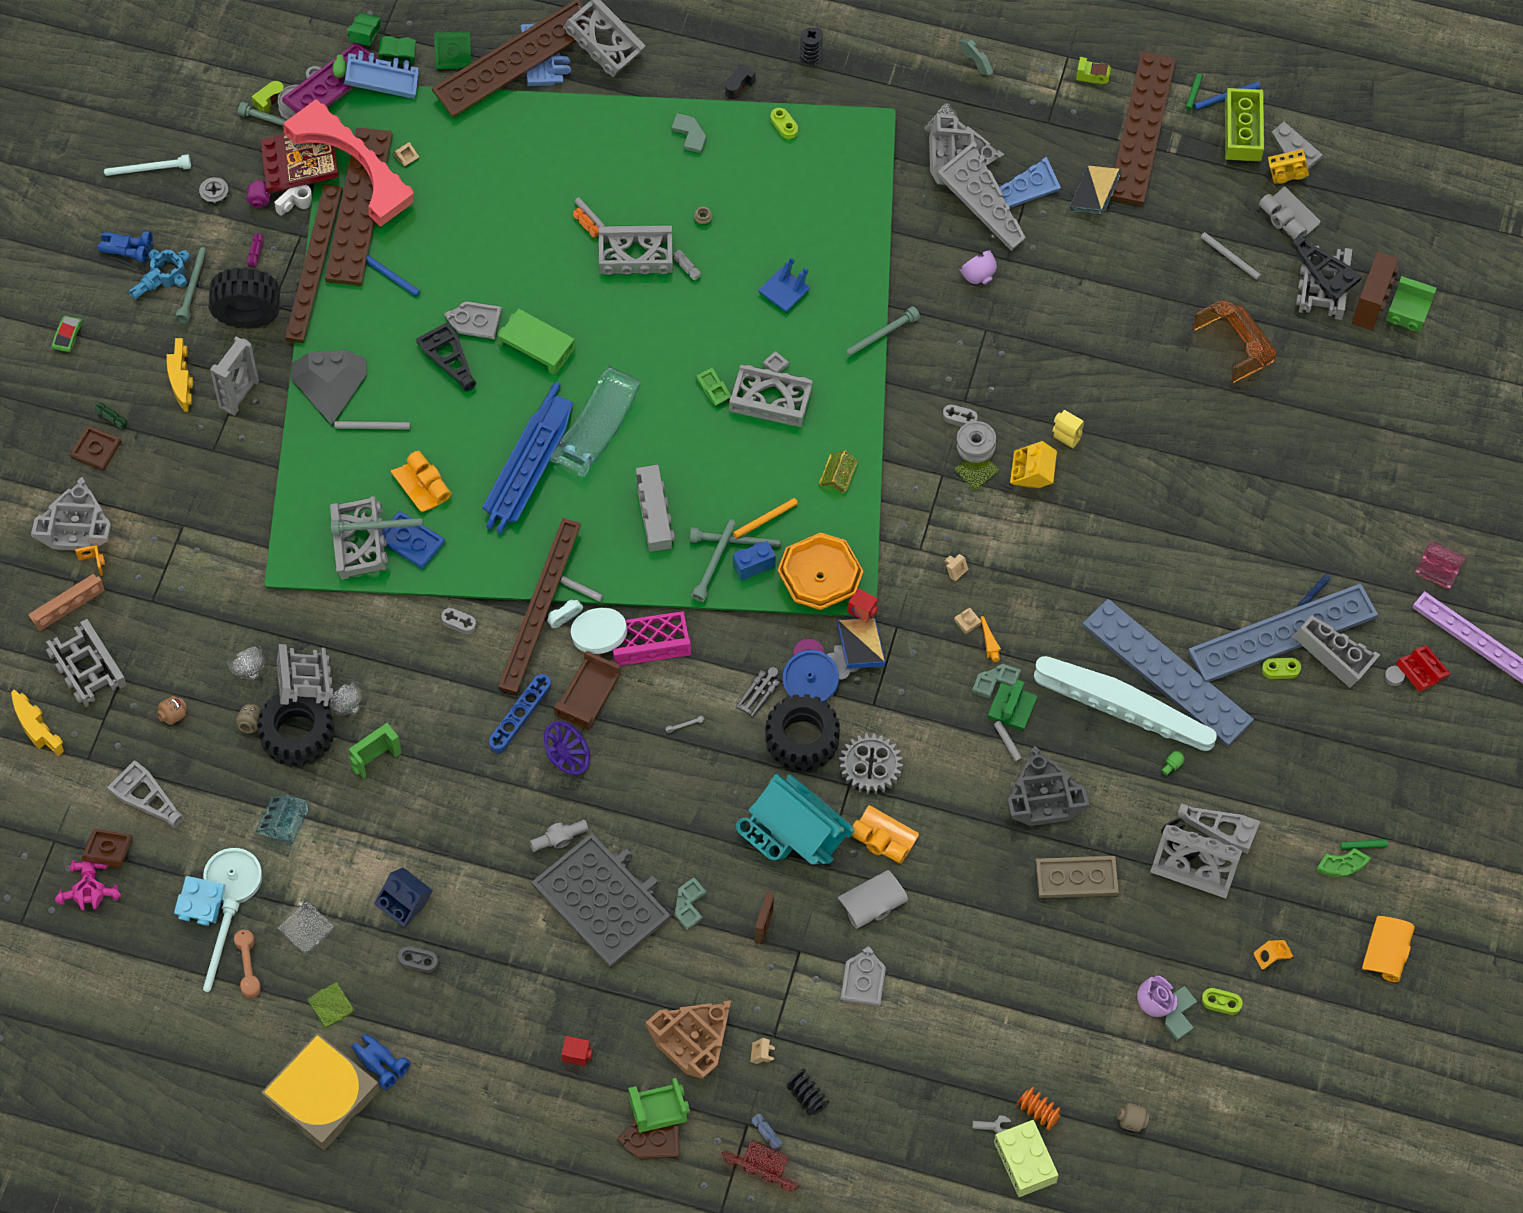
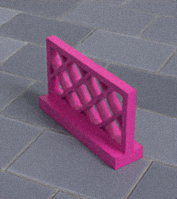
M684 611L625 620L627 633L630 632L635 637L631 641L626 638L624 639L623 643L627 644L626 647L612 650L614 661L619 666L691 655V643ZM681 618V623L678 626L670 623L672 619ZM653 622L662 623L659 629L651 626ZM640 624L643 626L640 632L632 629L634 625ZM666 626L673 630L670 635L662 632ZM647 629L654 632L651 638L643 635ZM677 632L684 636L683 639H674L673 637ZM658 635L665 639L663 642H655L654 640ZM639 638L646 641L643 645L635 644Z

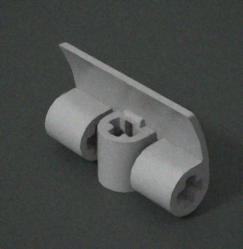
M1283 187L1274 196L1267 194L1259 202V206L1271 217L1272 224L1277 229L1282 228L1293 240L1300 235L1303 237L1307 236L1321 222L1286 187Z
M887 870L838 897V900L848 911V917L853 927L858 929L874 919L878 921L890 914L891 910L906 903L908 897L894 875Z

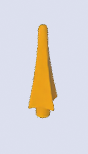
M981 616L980 620L985 637L987 659L991 657L993 662H998L1000 660L999 651L1001 648L993 637L985 617Z

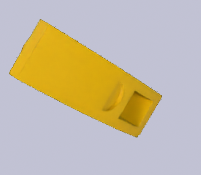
M175 338L174 354H167V370L176 400L184 412H189V405H192L190 389H193V377L189 376L187 363L184 361V358L188 356V347L184 345L183 338Z
M13 690L11 693L14 708L27 736L38 749L46 745L57 756H60L64 752L62 747L63 741L56 734L53 736L49 732L50 729L43 723L42 711L36 705L32 706L28 703L29 699L23 693L19 694Z

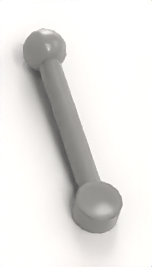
M698 716L697 719L675 726H668L665 730L667 733H671L676 729L691 724L703 723L705 719L703 716Z

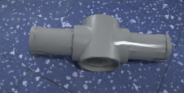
M585 820L571 825H563V823L553 824L547 829L545 835L530 840V847L533 852L548 846H554L556 849L563 848L571 842L573 836L587 832L588 825Z

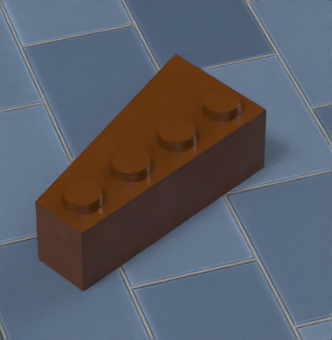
M1377 251L1352 321L1353 325L1373 331L1379 312L1384 310L1386 304L1384 299L1387 300L1391 289H1388V287L1392 288L1395 278L1392 276L1396 277L1399 266L1396 265L1397 257Z

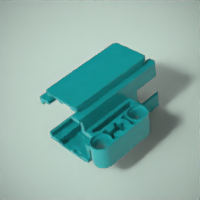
M775 774L769 782L770 784L748 810L753 816L738 820L736 824L738 833L771 860H783L794 849L811 864H820L818 861L822 864L831 863L834 859L831 855L846 836L851 837L854 833V827L794 776L788 774V778L785 780L779 774ZM747 821L751 825L749 831L745 829V824ZM776 846H778L780 849V853L778 856H776L774 853V849Z

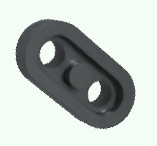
M407 946L398 953L399 963L405 968L431 973L438 966L437 956L431 951ZM406 957H412L410 961L405 960ZM430 961L431 965L426 966L425 962Z

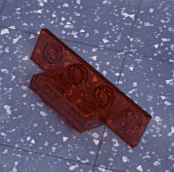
M751 1140L744 1158L727 1150L723 1151L720 1155L725 1158V1162L732 1165L740 1164L744 1166L743 1170L752 1174L757 1172L763 1175L762 1178L772 1183L777 1181L781 1183L782 1188L788 1191L796 1190L800 1187L799 1183L782 1176L790 1156L755 1140Z

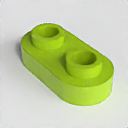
M783 108L772 110L770 120L780 135L785 139L795 138L798 134V125L790 114Z
M1270 658L1262 666V673L1268 679H1293L1301 671L1300 662L1294 658ZM1273 665L1275 666V669H1272L1269 666Z
M1215 988L1205 990L1202 996V1004L1205 1008L1229 1015L1239 1013L1243 1004L1239 995ZM1213 998L1215 1002L1211 1003L1208 999ZM1232 1003L1235 1005V1007L1230 1008L1228 1004Z

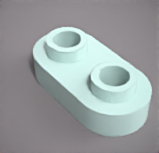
M569 600L562 608L550 612L547 622L552 628H557L577 616L582 611L583 606L578 600Z

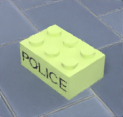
M1034 1120L995 1135L994 1144L1018 1197L1057 1183V1170Z

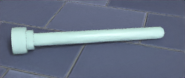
M189 154L181 155L177 160L107 168L104 170V174L109 176L179 167L185 170L191 169Z
M224 900L223 902L224 917L203 990L205 992L211 991L231 918L238 912L240 904L233 900Z

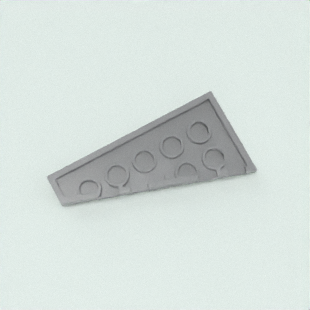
M974 141L937 171L936 175L1012 251L1026 237L1017 220L1013 218L1008 203H1005L1002 197L1003 194L991 171L987 169L984 163L985 160L977 150V144Z

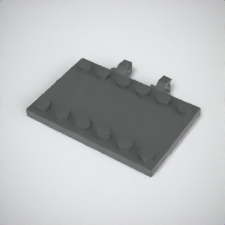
M591 833L531 883L591 949L611 968L667 922L671 916L652 896L654 894L653 890L658 886L657 879L651 876L644 883L638 882L626 869L625 864L632 859V853L626 848L619 855L617 853L612 854Z

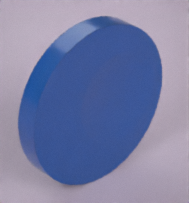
M806 650L797 653L787 662L783 671V684L791 698L796 694H799V697L809 694L810 698L815 696L821 698L823 703L835 694L839 685V672L835 662L827 654L817 650Z

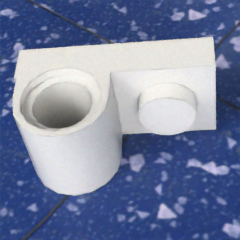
M303 185L288 189L274 202L276 212L282 216L289 212L294 204L301 209L311 207L312 194L309 186Z

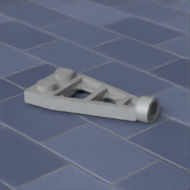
M135 760L107 787L108 791L123 803L167 822L173 828L178 827L184 819V815L177 811L150 772ZM141 783H146L151 790L144 799L136 798L131 794ZM156 796L164 802V805L159 810H155L148 805Z
M1181 803L1177 818H1181L1192 827L1213 839L1221 841L1223 844L1235 846L1246 854L1249 853L1260 821L1244 815L1193 808L1184 803ZM1201 817L1212 818L1215 820L1213 827H1209L1199 820ZM1222 822L1235 824L1236 830L1234 835L1229 836L1218 829L1219 824Z

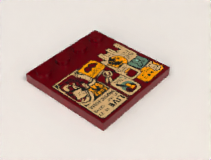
M285 134L260 140L268 194L339 177L335 146L323 143L295 144Z

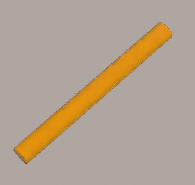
M793 498L734 531V538L737 539L798 505L797 500Z

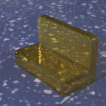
M847 451L830 454L819 485H832L840 493L846 492L858 460Z

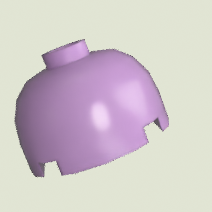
M990 250L983 252V257L976 256L959 270L968 282L986 285L993 280L992 276L996 272L997 262Z
M1161 976L1150 977L1145 980L1137 992L1140 1008L1152 1017H1163L1174 1011L1177 1007V996H1173L1171 984Z

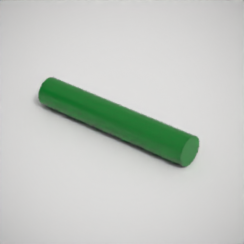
M1198 73L1195 76L1185 106L1186 110L1190 111L1193 108L1203 78L1202 74Z
M1387 839L1340 842L1341 850L1388 847Z

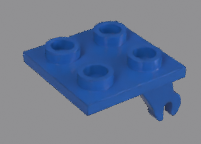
M792 258L758 290L760 294L785 312L810 290V287L805 284L808 274L806 268L803 269V273H799L798 278L791 274L792 265L795 261Z

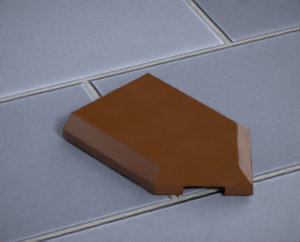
M634 1121L617 1138L638 1159L679 1157L678 1124L639 1133L636 1121Z

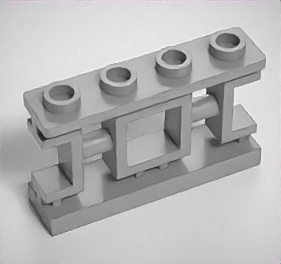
M1345 248L1344 252L1341 249H1337L1336 256L1333 257L1339 260L1342 259V262L1350 266L1352 249ZM1313 254V262L1321 263L1324 261L1316 254ZM1302 264L1300 275H1303V280L1300 279L1298 285L1301 295H1297L1296 305L1299 306L1298 312L1302 313L1303 310H1306V312L1310 313L1311 305L1329 308L1328 316L1333 314L1335 319L1342 320L1347 292L1337 299L1336 307H1334V300L1325 298L1327 294L1318 284H1314V277L1305 264ZM1329 265L1321 270L1322 274L1327 277H1334L1338 274V270L1329 268ZM1307 285H1310L1309 292L1318 294V297L1309 296L1308 301L1305 302Z
M88 619L80 622V627H74L77 636L61 644L57 637L52 642L50 640L46 641L48 645L46 649L50 659L55 658L57 670L60 674H65L66 678L64 680L69 689L73 687L75 690L73 694L77 702H82L85 708L89 706V702L95 701L92 693L108 684L112 691L116 690V687L121 689L127 686L123 674ZM84 633L89 639L92 646L94 647L95 651L92 650L90 645L82 648L81 650L79 649L78 645L85 642V638L83 636ZM57 648L59 649L61 654L69 651L70 649L73 652L72 655L65 658L68 664L67 666L65 665L60 655L56 651ZM90 655L96 665L79 673L73 663ZM101 663H104L114 680H111L108 674L98 679L96 674L104 671ZM75 677L77 678L79 683H82L87 679H90V681L92 682L91 684L84 687L86 695L83 694L82 690L78 686L77 682L74 679Z
M279 644L276 661L280 704H288L289 698L293 699V702H297V696L315 697L316 703L323 701V705L328 706L329 699L332 700L333 688H331L332 677H330L329 655H326L325 648H321L320 653H317V650H313L312 655L294 654V648H290V651H287V645ZM296 674H298V675H312L313 677H311V676H296Z

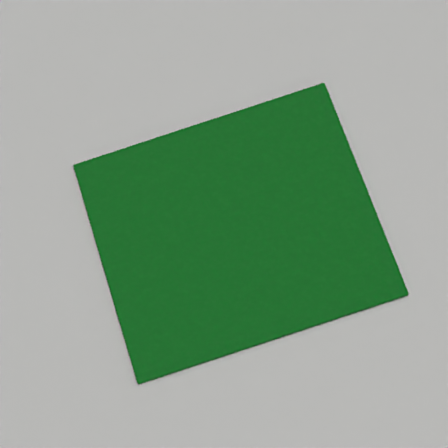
M417 86L414 99L354 87L328 107L329 112L332 115H336L340 122L352 131L354 136L357 127L392 131L393 136L387 166L393 174H397L406 186L408 185L412 188L414 192L413 203L380 227L375 222L368 255L421 292L415 297L367 263L362 286L328 283L325 281L340 209L339 204L304 344L294 342L292 363L307 353L347 350L366 358L367 376L364 381H361L356 393L343 412H340L336 421L410 422V430L335 429V426H331L328 423V420L306 398L302 390L292 382L291 367L264 582L266 588L531 601L562 518L581 523V527L562 577L565 576L602 594L603 598L599 602L559 583L552 602L567 603L569 600H578L584 604L855 617L847 612L848 603L852 597L822 610L794 602L778 573L786 547L818 533H824L847 541L863 569V575L858 588L877 598L887 334L851 356L846 354V350L888 325L895 109L498 90L452 118L433 93V87ZM783 108L790 114L798 125V134L795 138L785 139L780 135L770 120L772 110ZM677 113L694 117L706 135V141L701 154L684 150L687 135L672 131V125ZM410 142L419 158L404 167L393 155V152ZM335 147L339 177L314 183L306 254L324 184L340 186L344 190L351 155ZM580 197L606 227L672 226L673 272L666 274H600L599 236L596 238L592 237L589 234L590 231L588 232L579 223V220L573 216V211L579 208L574 203L575 199ZM699 207H707L712 212V220L709 223L699 224L695 221L694 213ZM633 242L629 248L623 251L630 257L637 259L648 250L644 249L639 242ZM662 242L660 247L668 250L667 242ZM604 243V251L611 248L610 243ZM681 250L685 254L684 256L695 265L694 268L701 272L700 278L693 280L689 276L690 274H687L679 265V262L673 259V254ZM615 252L608 254L605 257V260L611 261L610 257L612 254H615ZM656 252L661 256V259L656 258L655 260H666V256L663 253ZM792 258L795 261L792 265L791 274L798 278L799 273H803V269L806 268L808 274L805 284L810 287V290L785 312L760 294L758 290ZM465 301L502 307L495 339L458 334L453 328L460 341L471 376L476 381V386L470 391H464L457 381L426 357L416 343L418 337L447 322L450 324L444 313L456 309ZM518 309L575 339L574 351L555 375L548 371L547 365L507 343L503 346L499 344V330L506 326L511 314H515ZM450 344L436 350L443 358L454 353ZM776 351L789 362V366L781 373H788L796 377H806L813 381L803 425L798 427L730 412V399L715 406L698 383L696 375L713 367L718 378L724 382L732 396L740 365H751L764 370L766 368L763 366V362ZM459 359L448 364L454 371L462 367ZM745 378L743 380V384L747 388L751 389V387L748 384V380L750 382H755V380ZM554 382H558L561 387L555 396L573 402L566 431L517 522H507L504 532L500 534L497 532V528L501 520L497 518L491 530L487 529V522L491 515L482 507L530 418L539 410ZM775 386L758 392L764 397L767 404H772L775 400L784 398ZM740 388L738 397L742 398L746 392ZM793 389L794 392L799 391V393L797 396H794L792 398L801 397L804 394V391ZM802 402L794 403L795 410L800 411ZM415 451H420L430 465L435 466L441 475L442 481L452 493L448 500L425 512L419 511L391 473V470L406 465L407 458ZM658 465L661 481H664L665 492L663 494L664 497H667L668 501L666 511L671 516L669 528L674 531L675 541H672V549L649 552L636 487V468ZM375 496L377 501L382 504L383 513H380V517L383 521L392 520L400 510L413 519L421 518L423 520L422 525L444 538L445 544L423 570L384 546V552L387 553L388 563H385L386 570L349 576L348 579L342 580L336 571L334 540L331 533L330 504L338 503L340 505ZM793 498L797 500L798 505L743 535L745 537L781 541L780 547H771L776 555L775 567L740 580L733 567V554L741 549H748L753 545L727 542L706 588L708 595L705 601L700 602L691 597L693 589L700 585L719 541L709 540L691 543V527L699 528V530L706 533L723 534L728 521L733 519L736 523L731 533L733 535L734 531ZM364 509L359 513L358 517L361 518L364 512H367L366 517H370L372 510ZM355 511L344 514L354 516ZM356 530L345 541L354 543L360 549L369 538L370 533L366 530ZM353 548L347 549V553H350L351 551H353V553L356 552ZM371 553V559H368L366 556L362 557V559L367 563L373 562L377 555L376 553ZM358 560L357 562H355V563H353L352 565H349V566H354V565H358V564H361V563H360V561Z

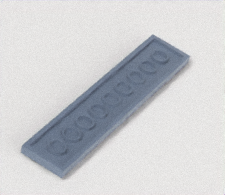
M1360 583L1189 648L1188 653L1204 681L1211 682L1264 662L1267 659L1303 647L1292 636L1311 615L1330 625L1334 631L1339 633L1376 619L1378 613Z
M1107 599L1083 622L1082 627L1191 718L1212 728L1216 732V738L1227 748L1253 723L1254 719L1210 682H1205L1198 672L1111 600Z

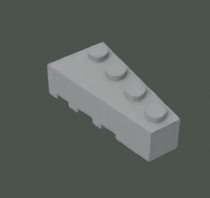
M652 465L636 468V487L649 552L672 549V541H675L674 531L669 528L671 516L666 511L668 501L667 497H664L663 494L665 487L664 481H661L659 466Z

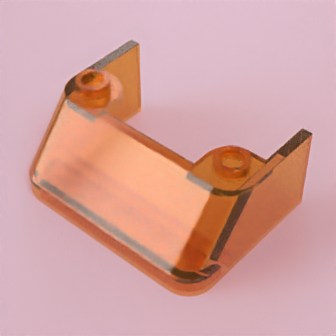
M1220 300L1196 312L1193 324L1194 331L1221 317H1227L1247 344L1245 352L1249 358L1234 366L1231 379L1233 383L1275 361L1276 349L1242 305L1227 300Z

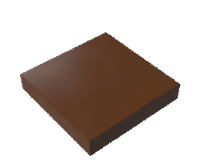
M87 425L71 451L70 458L104 472L121 444V438Z
M93 829L82 855V861L122 867L133 837L130 834Z
M766 893L755 926V943L762 944L774 911V893Z

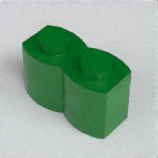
M360 13L358 17L354 18L352 26L349 25L347 35L349 36V41L370 46L380 32L381 18Z
M392 36L381 37L378 53L379 60L391 62L392 65L394 58H398L399 65H403L405 60L409 61V66L414 65L416 40L409 37L400 39Z

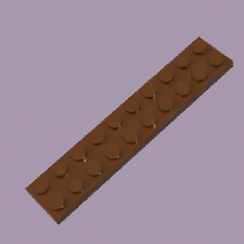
M580 0L572 1L432 88L433 93L452 118L456 117L577 42L572 36L567 34L563 26L569 18L584 7ZM588 11L583 15L589 19L591 17ZM582 20L577 21L576 24H577L582 30H584V28H583L582 26H580V24H582V23L588 24V23L585 22V21H582Z
M1141 51L1115 168L1119 170L1109 191L1108 199L1144 205L1176 58Z
M357 127L355 137L361 139L366 148L372 150L381 162L387 164L393 136L392 131ZM352 155L350 156L325 281L328 283L362 286L366 258L369 254L375 221L368 215L369 204L373 195V186L365 168Z

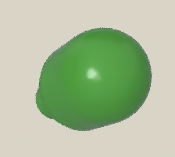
M337 55V60L333 63V75L337 78H343L346 73L347 64L344 61L343 55Z
M1179 751L1172 752L1165 761L1166 766L1161 770L1162 773L1168 775L1171 771L1178 770L1184 763V755Z

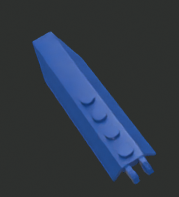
M555 396L530 418L482 507L491 515L487 522V529L491 530L497 518L501 520L497 528V532L500 534L504 532L507 522H517L566 431L573 405L572 401Z

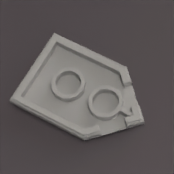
M465 301L456 309L444 313V316L458 334L495 339L502 307Z
M869 946L855 957L846 961L840 1000L877 1007L881 1004L886 967L880 962Z

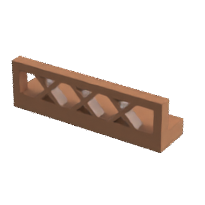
M90 575L28 614L29 618L37 629L42 631L104 592L102 580L99 576Z

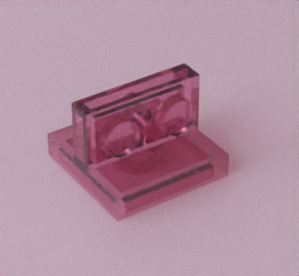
M1431 541L1426 547L1423 558L1415 573L1450 590L1466 556Z

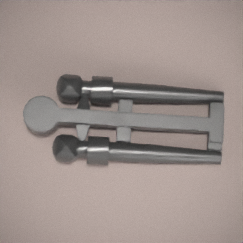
M771 667L768 670L766 679V672L760 670L758 677L753 679V683L736 707L753 717L769 696L775 692V688L780 685V681L774 679L772 683L770 682L772 678L777 677L778 670L775 667ZM766 685H769L766 691H764L763 689L766 687ZM755 689V694L752 696V698L749 700L746 706L742 705ZM761 693L764 696L752 712L749 708Z

